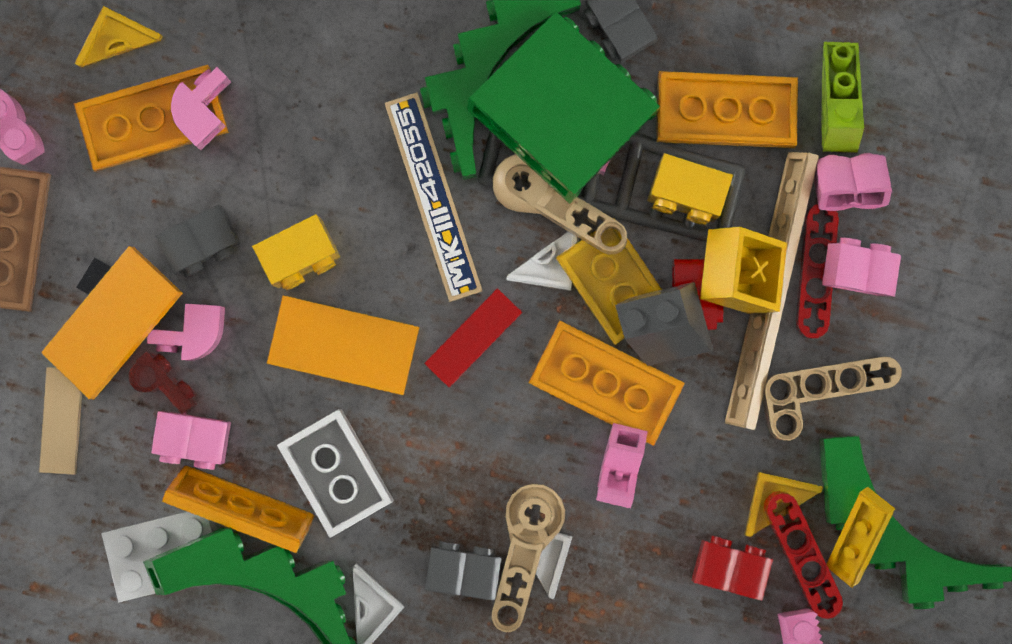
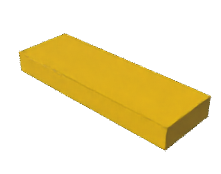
M869 487L860 491L826 563L828 569L851 588L859 584L895 511L892 505Z

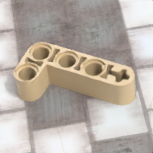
M877 357L769 376L762 398L769 433L778 440L790 441L797 438L803 429L800 403L893 387L901 378L902 370L900 364L891 357ZM881 363L883 368H889L890 375L885 376L884 380L882 377L867 379L866 372L881 369ZM847 368L851 369L856 375V383L849 389L844 387L840 381L842 371ZM811 374L817 375L822 382L821 390L816 394L809 393L805 387V381ZM776 380L783 381L787 386V394L781 400L775 399L770 392V387ZM784 414L790 416L793 421V429L786 435L781 434L776 427L778 418Z

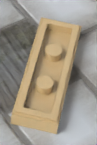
M46 367L39 472L75 475L77 474L82 392L57 368Z

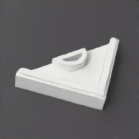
M570 232L565 233L508 274L507 281L571 291L572 282L555 257L576 244L579 238Z
M560 532L542 551L536 575L551 599L555 598L572 540L571 535Z
M356 563L352 570L357 644H372L405 606Z

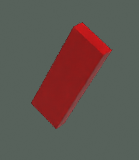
M497 288L424 364L450 388L523 312Z

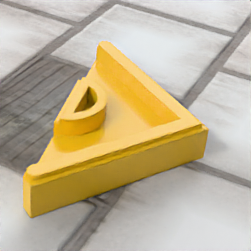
M103 6L74 64L82 68L159 42L163 36Z
M758 472L744 535L752 537L755 533L770 525L765 514L764 503L771 493L785 491L795 498L798 505H801L818 493H821L823 486ZM779 499L776 501L777 508L773 510V513L778 512L783 517L787 514L785 508L790 504L784 503Z

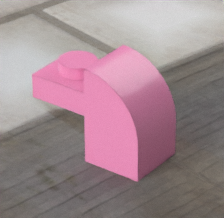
M218 67L213 71L208 69L203 72L194 82L197 87L193 91L181 82L176 88L171 101V112L175 124L200 150L226 127L207 107L231 83L229 78Z
M185 304L183 332L152 330L147 336V344L156 345L157 352L177 353L178 346H182L181 360L192 361L201 359L210 354L222 338L225 307Z
M613 423L599 475L597 501L631 509L637 475L644 455L647 431Z

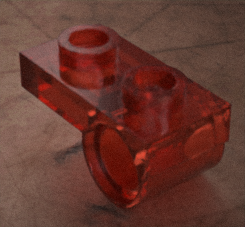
M145 352L136 360V363L129 371L131 386L143 393H153L161 390L181 414H188L197 406L192 399L196 395L195 392L183 379L179 382L175 380L169 373L173 367L162 354L158 353L155 356L152 352ZM145 367H151L156 375L154 383L149 387L143 386L139 380V374Z

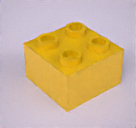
M664 153L658 163L647 201L654 203L652 209L670 215L675 211L687 214L686 220L706 225L707 222H714L720 217L733 175Z
M317 214L252 246L271 285L277 288H285L286 291L304 283L303 276L312 271L319 275L336 266L334 260L341 257L322 219Z
M743 227L708 229L700 299L747 314L780 312L787 242Z

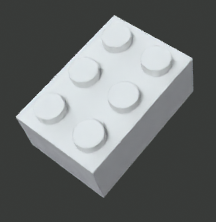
M338 409L277 445L330 538L394 501L342 409Z
M186 511L102 533L118 603L155 594L143 561L216 531V523Z

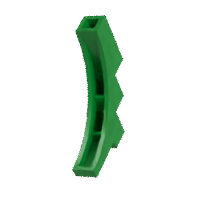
M580 0L486 1V7L490 22L497 20V24L458 33L459 43L453 44L457 65L464 64L465 68L425 77L427 87L420 88L424 107H432L434 116L444 113L448 114L447 118L442 119L446 139H454L456 151L451 152L450 156L454 173L462 172L463 180L477 177L473 151L476 117L467 110L469 97L493 75L507 54L525 37L540 28L555 12L565 16L580 11Z
M859 436L819 438L825 519L827 523L835 524L836 530L843 529L860 491L869 487L876 493L864 464ZM893 516L869 564H874V568L878 570L896 568V562H899L902 599L908 604H913V609L935 608L934 602L944 601L943 587H947V592L969 591L968 585L982 584V589L1004 588L1003 582L1012 581L1011 566L1005 564H976L953 559L931 549L912 536Z
M231 527L220 528L143 561L156 595H168L193 586L211 584L238 586L264 594L287 607L307 624L322 644H356L354 639L347 635L343 623L346 622L343 609L334 601V599L346 594L343 587L345 584L344 574L341 568L334 564V561H321L294 573L295 562L289 550L276 545H270L242 557L241 552L244 551L242 540L237 532L232 531Z

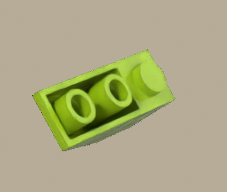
M823 43L821 107L823 152L858 153L864 131L859 43Z

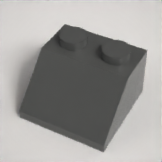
M695 282L630 297L615 305L625 340L647 366L714 350Z

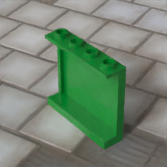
M557 12L469 97L467 110L569 204L579 196L582 188L649 119L652 121L660 108L656 97L651 91L636 85L631 80L629 72L622 65L613 64L605 56L603 48L593 40L588 41L579 33V28L573 20L568 17L563 18Z

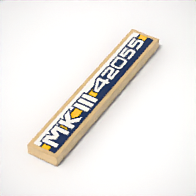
M418 92L386 102L385 107L449 302L483 292Z

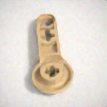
M516 154L505 158L497 166L492 178L493 191L497 200L505 208L516 212L541 214L605 254L615 255L625 248L627 232L620 222L579 197L569 204ZM522 175L528 176L527 180L530 187L527 190L522 187V191L515 190L516 183L513 179L516 176H519L520 179H522ZM584 211L587 212L588 221L595 226L598 219L603 221L597 228L594 238L589 236L592 233V228L582 223L579 227L575 226V218L573 217L575 213L581 215ZM610 228L618 230L622 236L620 243L614 247L606 246L601 240L602 233Z
M530 484L519 488L511 495L506 505V521L511 544L492 610L493 624L503 632H512L520 627L525 616L541 553L560 532L565 521V508L562 499L553 489L545 485ZM533 504L541 506L540 512L545 514V519L542 521L539 518L538 523L531 522V515L526 513V508L532 509ZM516 572L521 573L522 580L527 582V586L521 585L516 596V598H523V603L513 598H502L503 593L510 596L513 583L507 580L508 577H514ZM506 605L514 607L518 613L517 621L513 624L501 622L498 617V611L501 607Z

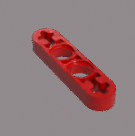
M818 204L812 206L805 216L796 314V328L799 334L808 339L819 338L828 331L833 291L832 287L825 286V293L822 297L815 299L808 295L806 291L808 281L817 278L823 282L825 262L821 264L813 262L809 256V251L814 244H822L828 249V243H837L839 222L837 211L825 210V216L831 217V222L824 224L823 235L830 234V240L822 237L811 239L810 233L817 234L819 230V223L813 221V216L820 212ZM804 302L810 304L824 303V310L816 309V320L821 321L822 326L815 328L814 333H810V328L803 323L804 319L811 317L812 307L805 309Z
M785 491L773 492L765 500V514L811 610L818 614L817 616L824 619L834 618L842 609V596L798 502ZM781 499L784 503H789L790 505L785 508L786 513L792 521L798 518V522L786 524L784 518L778 512L773 513V510L777 508L776 501ZM780 525H785V526L780 530L779 526H780ZM793 530H801L805 534L804 544L796 549L790 548L787 544V536ZM809 561H816L820 567L818 576L811 580L803 578L802 567ZM821 585L823 592L828 597L834 598L829 602V609L826 610L822 606H817L821 602V597L814 587Z

